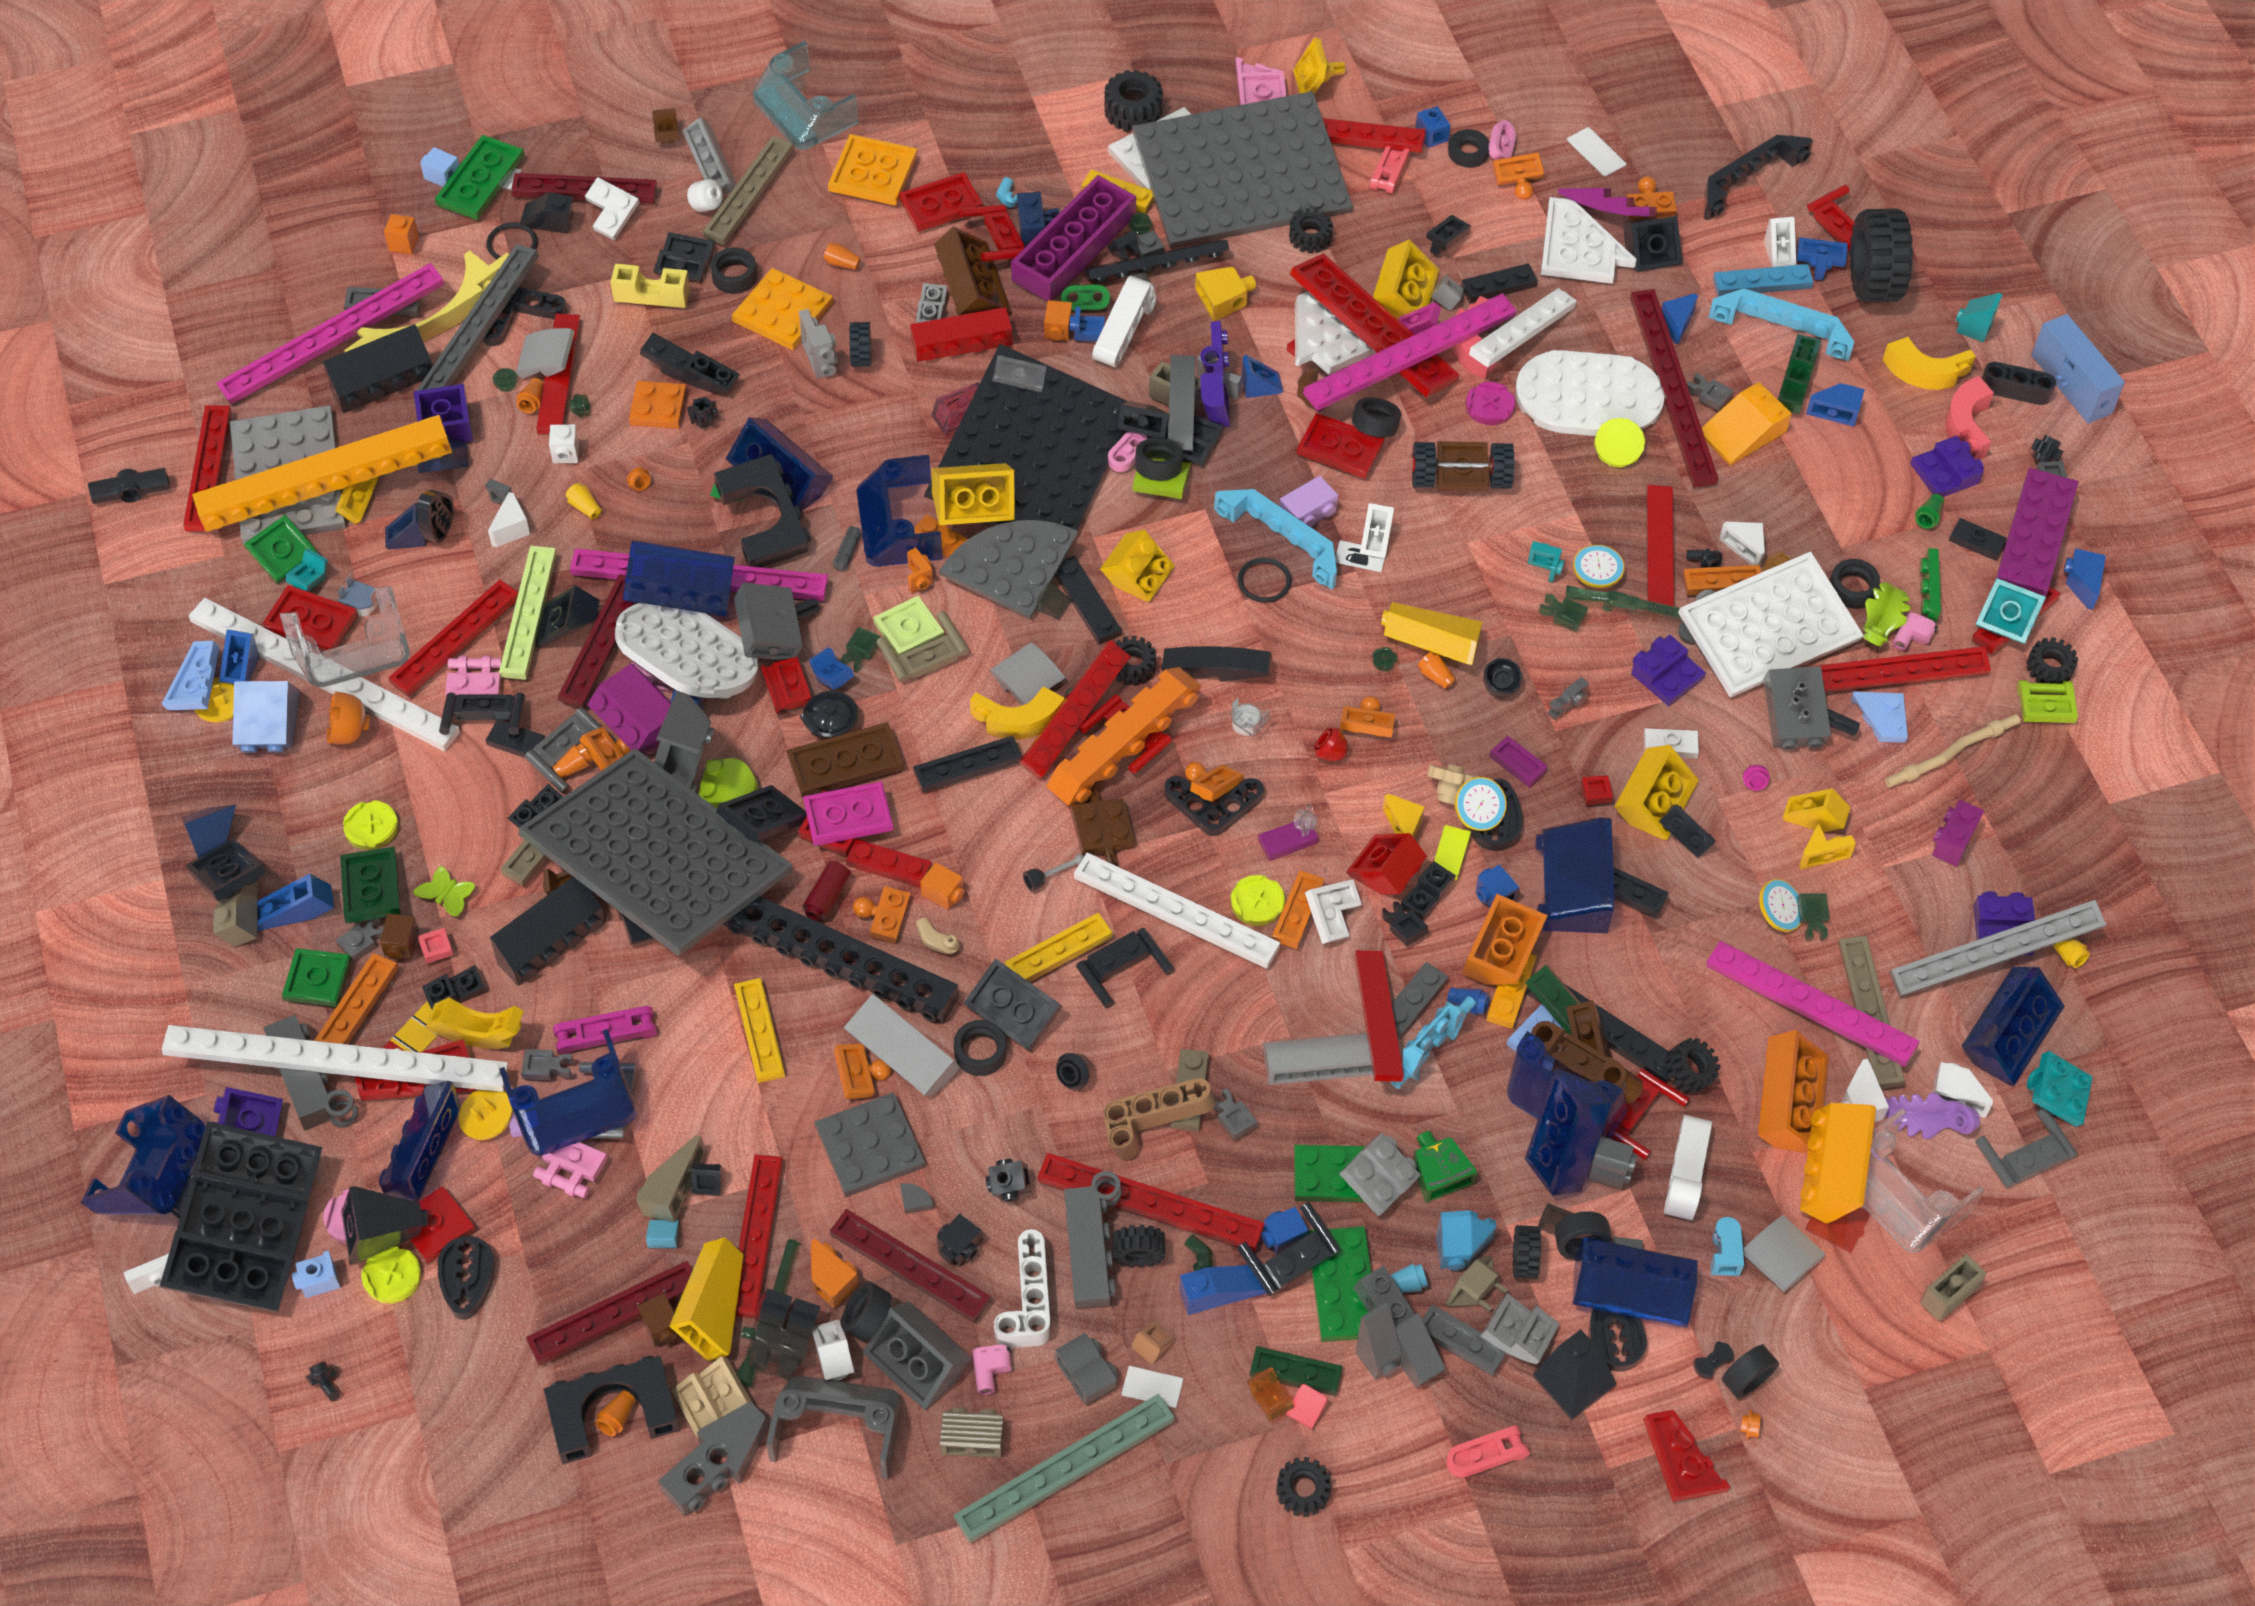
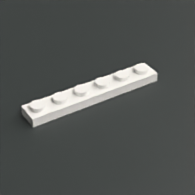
M1557 288L1473 345L1469 355L1486 367H1490L1573 310L1577 300Z

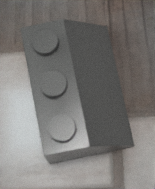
M910 1302L889 1309L882 1326L872 1336L862 1352L924 1410L928 1409L959 1379L971 1360L968 1354Z

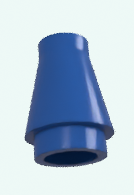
M1450 988L1447 997L1449 1003L1459 1007L1466 997L1470 996L1476 1001V1005L1469 1012L1476 1016L1486 1014L1490 1002V993L1484 992V989Z

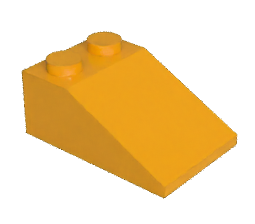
M1757 382L1740 392L1702 427L1706 442L1731 466L1786 433L1792 413L1760 382Z

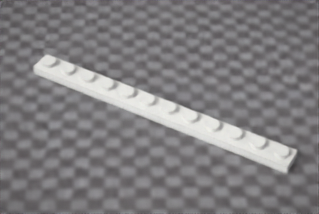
M206 598L189 615L192 623L223 639L226 637L227 629L253 633L260 658L331 694H335V691L356 696L364 704L366 712L444 752L460 734L459 727L452 723L449 734H440V717Z
M168 1025L162 1046V1053L167 1056L504 1092L509 1068L508 1062L173 1025Z

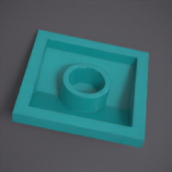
M1996 578L1976 622V626L2025 644L2036 624L2046 597Z

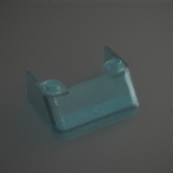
M805 41L772 57L753 89L754 103L790 143H793L795 148L801 150L808 149L858 123L857 101L854 94L836 103H833L825 96H816L807 100L791 83V79L810 70L808 45Z

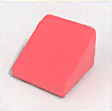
M1302 1384L1286 1415L1312 1430L1325 1410L1328 1398L1311 1387Z

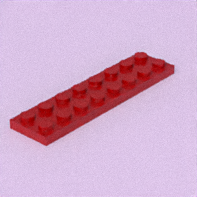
M1324 253L1292 267L1290 275L1376 353L1415 335ZM1437 354L1398 372L1425 397L1456 383L1460 376Z

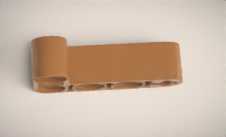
M1196 1078L1109 1102L1104 1109V1120L1108 1140L1115 1154L1123 1160H1130L1138 1154L1139 1140L1137 1131L1211 1111L1215 1107L1216 1097L1209 1082L1202 1078ZM1179 1100L1177 1104L1169 1106L1172 1101ZM1151 1107L1148 1112L1141 1113L1145 1108ZM1124 1114L1120 1120H1114L1117 1116ZM1129 1139L1125 1145L1119 1146L1123 1140Z

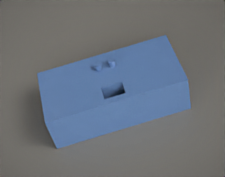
M2068 314L2043 323L2031 354L2034 360L2044 372L2055 377L2056 386L2088 424L2112 414L2125 381Z

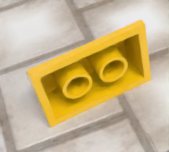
M1410 239L1387 250L1373 298L1399 319L1401 316L1429 305L1440 269Z
M1006 463L932 468V496L939 525L1014 520V469Z
M1671 745L1646 748L1614 808L1629 825L1662 840H1668L1671 833L1659 820L1668 813V809L1673 804L1681 806L1684 810L1699 779Z

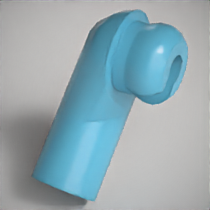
M1005 177L996 192V197L1002 204L1010 208L1016 204L1017 195L1013 196V192L1010 191L1014 184L1013 180Z

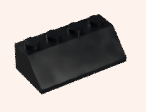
M415 324L322 361L332 395L343 413L423 381L433 367Z
M572 877L490 937L497 964L519 986L524 981L531 980L544 966L554 963L563 952L577 946L586 935L597 931L605 922L602 907L592 891L575 877Z

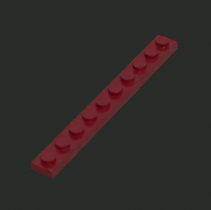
M1655 289L1631 292L1630 300L1654 372L1660 381L1664 394V403L1692 487L1715 485L1718 482V475Z

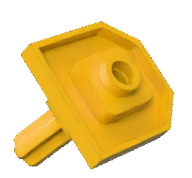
M1314 37L1293 69L1299 94L1313 91V94H1315L1321 84L1328 82L1331 76L1341 75L1346 72V64L1343 61L1329 63L1325 57L1320 38Z

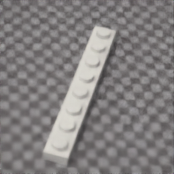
M1086 853L1074 872V879L1268 969L1280 948V942L1089 853Z

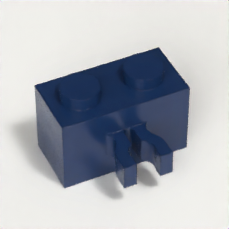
M1041 192L1017 193L1019 232L1024 247L1059 214V208L1043 211Z

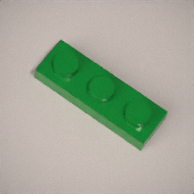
M1928 548L1925 558H1921L1919 572L1923 573L1920 593L1924 594V599L1921 602V614L1925 615V618L1937 623L1941 612L1939 549Z

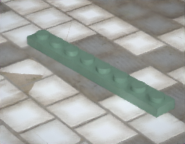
M1157 1394L954 1514V1520L968 1542L972 1543L1174 1422L1175 1417L1161 1396Z

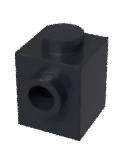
M960 1213L950 1224L946 1223L937 1234L939 1255L949 1263L953 1261L959 1267L966 1260L970 1261L975 1257L979 1250V1245L982 1243V1230Z

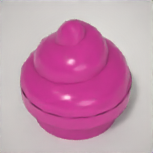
M1751 765L1743 773L1744 784L1753 791L1764 789L1770 780L1769 771L1762 765Z

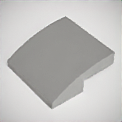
M557 328L526 335L516 374L524 379L538 372L548 377L565 370L574 331L567 328Z
M1029 643L990 670L1004 691L1009 690L1021 706L1030 702L1043 686L1051 690L1066 678L1056 665L1033 643Z
M1784 1215L1771 1223L1743 1249V1255L1783 1292L1800 1281L1803 1275L1821 1262L1826 1255Z
M1507 1293L1500 1300L1481 1337L1516 1358L1537 1364L1560 1323L1538 1306H1535L1531 1311Z

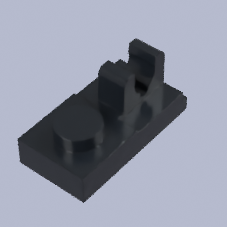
M1450 215L1427 232V239L1432 241L1430 252L1439 256L1441 250L1446 251L1454 243L1469 234L1471 225L1454 215Z

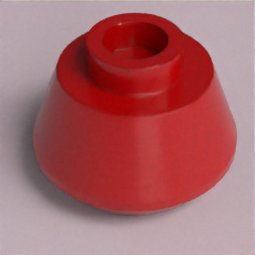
M1337 727L1326 729L1314 745L1315 756L1331 762L1335 760L1340 761L1348 751L1347 740Z

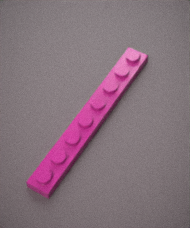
M1719 941L1707 960L1706 967L1904 1067L1907 1066L1919 1046V1040L1722 941Z

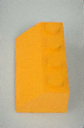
M1830 1103L1813 1112L1811 1117V1133L1807 1143V1161L1804 1166V1182L1800 1192V1210L1828 1224L1864 1205L1876 1114L1875 1106L1868 1104Z

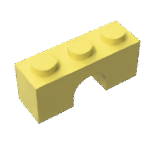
M615 264L611 288L615 302L686 308L690 293L687 270L663 268L661 279L651 280L641 274L639 266Z

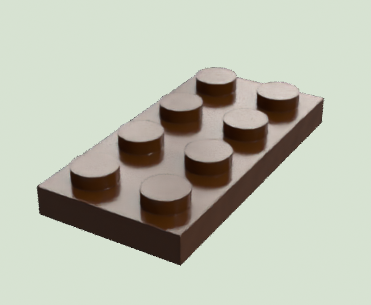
M889 722L786 750L802 798L803 796L822 793L823 790L829 791L904 770V763Z

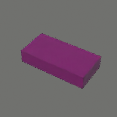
M1508 735L1490 751L1489 757L1529 788L1547 772L1548 766Z
M1308 817L1259 834L1258 841L1268 860L1272 861L1318 844V836Z

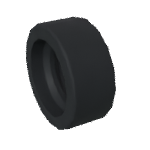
M736 247L726 248L719 251L712 258L710 264L713 284L717 289L725 293L737 294L749 290L755 284L757 279L756 262L754 256L749 251ZM733 264L743 265L748 268L744 274L736 277H729L720 273L724 267Z
M1374 397L1358 400L1355 405L1352 423L1357 430L1364 434L1381 438L1390 437L1398 431L1402 414L1395 404L1387 400Z
M1158 437L1148 438L1141 441L1136 447L1135 469L1140 475L1151 480L1162 481L1172 479L1181 472L1183 450L1180 445L1172 440ZM1152 457H1161V458H1165V459H1168V460H1166V461H1157V460H1152V459H1150V458H1152Z
M1847 559L1835 566L1830 577V583L1845 607L1858 609L1866 607L1865 602L1868 598L1875 599L1873 590L1874 588L1879 589L1880 575L1875 567L1864 560ZM1848 575L1860 577L1868 583L1869 589L1862 592L1851 591L1841 584L1840 578Z
M974 1020L966 1023L957 1031L954 1037V1057L964 1072L974 1076H986L1002 1067L1007 1053L1006 1037L1003 1030L995 1023L987 1020ZM976 1036H985L995 1041L997 1050L994 1055L987 1059L975 1060L965 1054L964 1044Z
M1584 1211L1569 1214L1562 1218L1555 1226L1554 1233L1557 1249L1567 1259L1580 1261L1597 1258L1606 1253L1612 1245L1609 1222L1600 1213ZM1584 1234H1592L1583 1238H1574Z
M870 1281L861 1284L852 1294L843 1311L841 1318V1328L843 1331L861 1341L870 1339L882 1326L891 1305L890 1292Z
M1761 1344L1752 1348L1735 1361L1724 1373L1721 1380L1735 1397L1739 1399L1762 1385L1778 1368L1779 1362L1765 1345Z

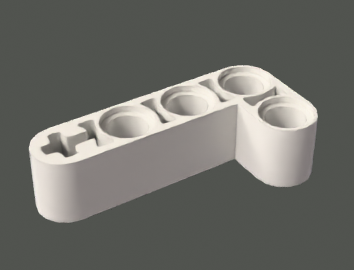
M1134 276L1127 278L1096 342L1092 354L1093 360L1115 368L1119 365L1143 313L1149 315L1155 306L1157 295L1153 283Z
M1683 1115L1664 1214L1693 1220L1702 1190L1701 1179L1712 1121Z
M1029 1229L1021 1233L1018 1239L1022 1311L1001 1313L994 1321L996 1342L998 1345H1006V1347L1010 1346V1348L1040 1346L1045 1344L1050 1338L1044 1238L1039 1231ZM1029 1246H1034L1035 1256L1029 1257ZM1030 1271H1037L1038 1273H1040L1036 1277H1030L1027 1275V1273ZM1031 1298H1039L1042 1300L1038 1304H1031L1030 1302H1028V1300H1030ZM1033 1325H1041L1044 1327L1041 1331H1033L1030 1329V1327H1032ZM1004 1327H1012L1014 1331L1011 1333H1003L1001 1332V1329Z

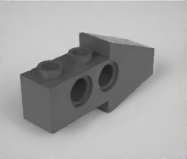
M1383 1265L1361 1278L1353 1289L1368 1313L1385 1302L1390 1307L1402 1352L1400 1366L1414 1386L1418 1388L1441 1374L1446 1368L1419 1313L1415 1315L1385 1266Z
M749 1401L701 1428L697 1432L700 1445L658 1480L661 1492L686 1516L689 1512H695L700 1509L705 1503L706 1498L713 1491L718 1492L723 1489L730 1477L740 1484L768 1430L766 1417ZM717 1457L727 1458L723 1464L716 1465L712 1463ZM700 1476L704 1478L700 1484L693 1485L689 1483L694 1477Z

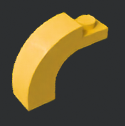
M1905 337L1888 343L1882 360L1889 370L1904 382L1923 389L1940 390L1955 387L1958 376L1963 377L1971 372L1976 356L1970 349L1947 358L1929 357L1920 352L1909 337Z
M1043 686L1027 704L1019 707H1005L975 692L970 699V712L978 721L986 722L987 734L1001 739L1013 735L1015 740H1024L1039 735L1065 698Z
M448 997L435 1003L426 1028L454 1042L464 1039L467 1046L481 1049H502L509 1047L513 1036L519 1032L522 1026L520 1020L524 1010L513 1006L499 1013H483L465 1007Z

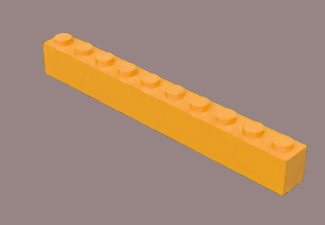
M437 415L192 495L199 518L205 531L208 532L338 489H343L350 485L368 481L381 475L393 473L409 466L452 453L441 418Z

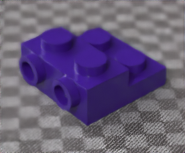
M1957 435L1935 443L1933 450L1912 457L1910 462L1929 491L1942 497L1979 484L1984 472L1982 461L1972 457L1968 442L1965 440L1961 441Z
M1668 635L1664 639L1661 636L1655 639L1648 652L1645 653L1642 650L1636 654L1633 659L1634 664L1631 675L1667 706H1670L1705 678L1706 672L1687 657L1689 651L1673 636Z
M1987 891L1978 895L1973 905L1977 940L2035 921L2033 898L2025 897L2020 892L2011 893L2009 896H1998L1996 892ZM2033 951V952H2031V953H2028V954H2025V955H2031V956H2033V954H2034L2035 951Z
M226 1087L222 1097L217 1096L213 1113H218L217 1122H212L276 1136L283 1099Z

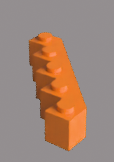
M1180 667L1165 669L1158 676L1160 681L1151 689L1146 686L1131 700L1132 706L1127 711L1122 713L1119 710L1104 724L1106 728L1099 736L1095 737L1092 734L1077 748L1079 752L1071 761L1065 758L1055 769L1046 787L1068 806L1084 803L1090 797V790L1095 781L1112 778L1118 771V764L1122 757L1140 753L1145 746L1144 741L1148 734L1164 731L1172 721L1171 716L1176 709L1191 707L1198 699L1197 693L1202 686Z

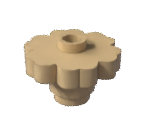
M1448 764V768L1429 765L1427 776L1439 779L1436 791L1438 793L1437 800L1455 804L1456 793L1464 782L1480 776L1463 772L1464 767Z

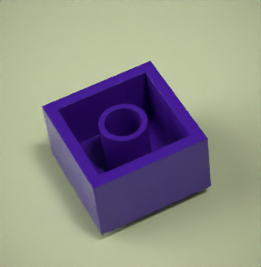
M464 384L414 391L417 422L439 415L447 436L463 443L473 441L469 405Z

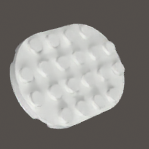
M1552 350L1540 354L1523 366L1518 374L1515 388L1516 401L1523 414L1527 413L1534 419V424L1549 431L1567 434L1596 436L1602 424L1615 418L1629 419L1643 430L1657 421L1664 403V394L1660 381L1649 367L1632 357L1562 350Z
M661 600L646 601L627 608L617 619L615 640L622 653L680 692L697 697L728 699L748 689L756 679L758 658L745 657L742 638L693 606L676 602L675 606L669 603L661 604Z

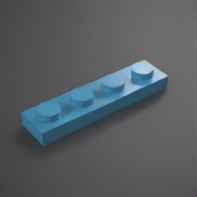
M1808 264L1714 272L1713 282L1718 297L1743 288L1757 293L1812 289L1813 279Z

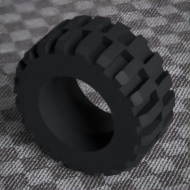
M1898 208L1865 209L1855 219L1850 240V276L1853 283V291H1855L1856 297L1862 302H1897L1908 291L1909 282L1911 281V269L1913 267V238L1911 235V225L1908 223V216Z

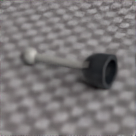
M1078 854L1075 859L1046 872L1037 868L1023 872L1024 882L1029 891H1036L1044 886L1045 877L1073 865H1079L1084 856Z

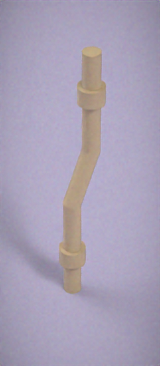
M2014 714L2001 721L1996 719L1986 724V727L1958 739L1940 755L1917 765L1910 764L1903 767L1901 772L1885 778V784L1890 788L1904 781L1911 782L1918 779L1920 774L1947 763L1965 747L1990 736L1992 738L2004 733V730L2020 724V718L2017 714Z

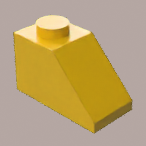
M1831 788L1789 797L1782 818L1787 822L1815 830L1819 824L1823 832L1844 829L1851 807Z

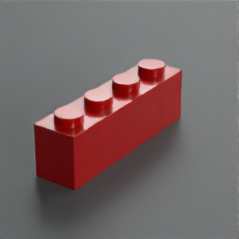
M1006 307L910 324L911 342L917 362L998 348L999 344L1004 346L1013 345L1012 327Z

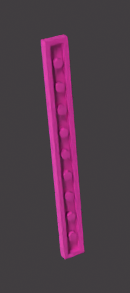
M429 263L225 377L216 384L229 404L232 405L355 336L362 327L369 328L445 285L444 280L435 267Z
M1502 293L1304 387L1303 394L1318 411L1515 317L1517 310Z
M576 548L570 566L571 575L617 580L619 574L643 583L738 592L742 583L777 585L791 588L793 598L817 599L818 601H825L829 581L827 574Z

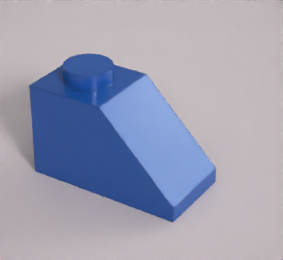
M1839 383L1812 394L1806 415L1854 427L1865 389Z
M2075 548L2072 557H2067L2064 564L2063 572L2067 573L2066 584L2087 609L2093 610L2100 593L2106 555Z

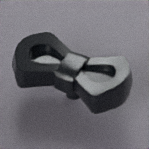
M1717 1341L1714 1344L1713 1352L1707 1357L1694 1359L1696 1374L1701 1378L1711 1379L1717 1368L1722 1364L1733 1361L1732 1348L1727 1343Z

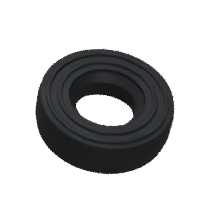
M1463 129L1457 131L1449 140L1448 155L1459 166L1467 168L1480 166L1489 157V139L1477 130ZM1472 144L1478 150L1474 153H1467L1462 151L1460 146Z

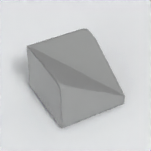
M1445 275L1435 286L1431 297L1448 310H1452L1461 300L1464 288Z

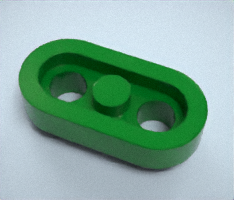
M1099 284L1070 285L1063 290L1061 299L1062 302H1071L1072 310H1075L1076 307H1081V310H1098L1108 305L1110 293L1105 286ZM1100 292L1102 299L1095 301L1093 299L1094 293ZM1076 293L1078 295L1077 301H1070L1069 295Z

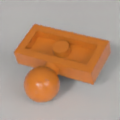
M1539 152L1494 160L1492 163L1497 186L1517 182L1514 192L1519 199L1526 200L1533 195V187L1529 182H1526L1527 180L1543 178L1544 176Z
M1645 176L1639 180L1638 190L1640 194H1626V197L1634 198V207H1657V217L1676 216L1677 209L1673 191L1654 193L1657 184L1650 176ZM1628 215V219H1629V220H1630V219L1655 218V217H1650V216H1631V215Z
M1367 696L1362 699L1360 708L1343 706L1340 730L1392 738L1396 714L1381 712L1380 701L1374 696Z
M604 727L585 733L580 738V742L601 771L631 751L620 738L615 744Z
M1191 762L1185 769V775L1191 781L1190 791L1199 795L1202 799L1211 802L1234 789L1243 781L1244 774L1224 764L1207 772L1202 763Z
M884 886L878 906L874 905L873 901L868 897H859L854 901L853 912L857 917L868 918L871 915L875 916L869 937L896 944L910 893Z
M863 1044L836 1045L834 1049L845 1099L872 1098L875 1091L871 1077L877 1081H884L891 1075L892 1068L882 1059H877L871 1065H868Z

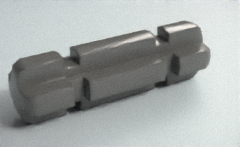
M848 527L845 533L847 536H844L837 551L838 555L833 560L834 569L846 570L849 564L847 561L851 559L857 545L856 542L859 541L861 536V530L858 527Z

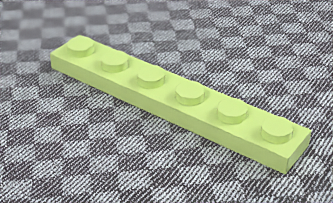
M530 546L499 670L501 678L527 680L557 556L556 548Z

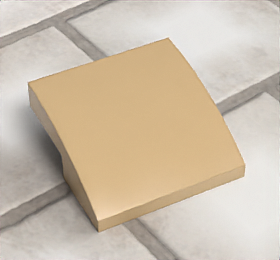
M722 1356L700 1374L692 1373L671 1390L697 1439V1432L701 1428L751 1401L728 1358Z

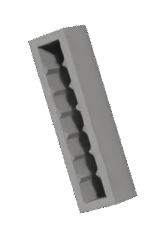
M874 994L867 999L844 1026V1029L925 1096L938 1092L960 1068L953 1059Z
M1367 1033L1263 1042L1262 1045L1268 1085L1373 1075Z

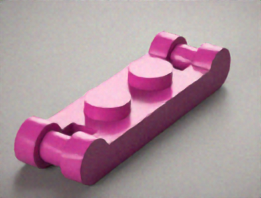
M642 1006L558 1023L553 1026L554 1036L558 1039L556 1043L557 1053L559 1055L570 1054L574 1050L639 1037L652 1038L657 1034L656 1025L652 1023L654 1017L653 1008ZM632 1021H641V1024H632ZM576 1033L577 1037L569 1038V1035Z

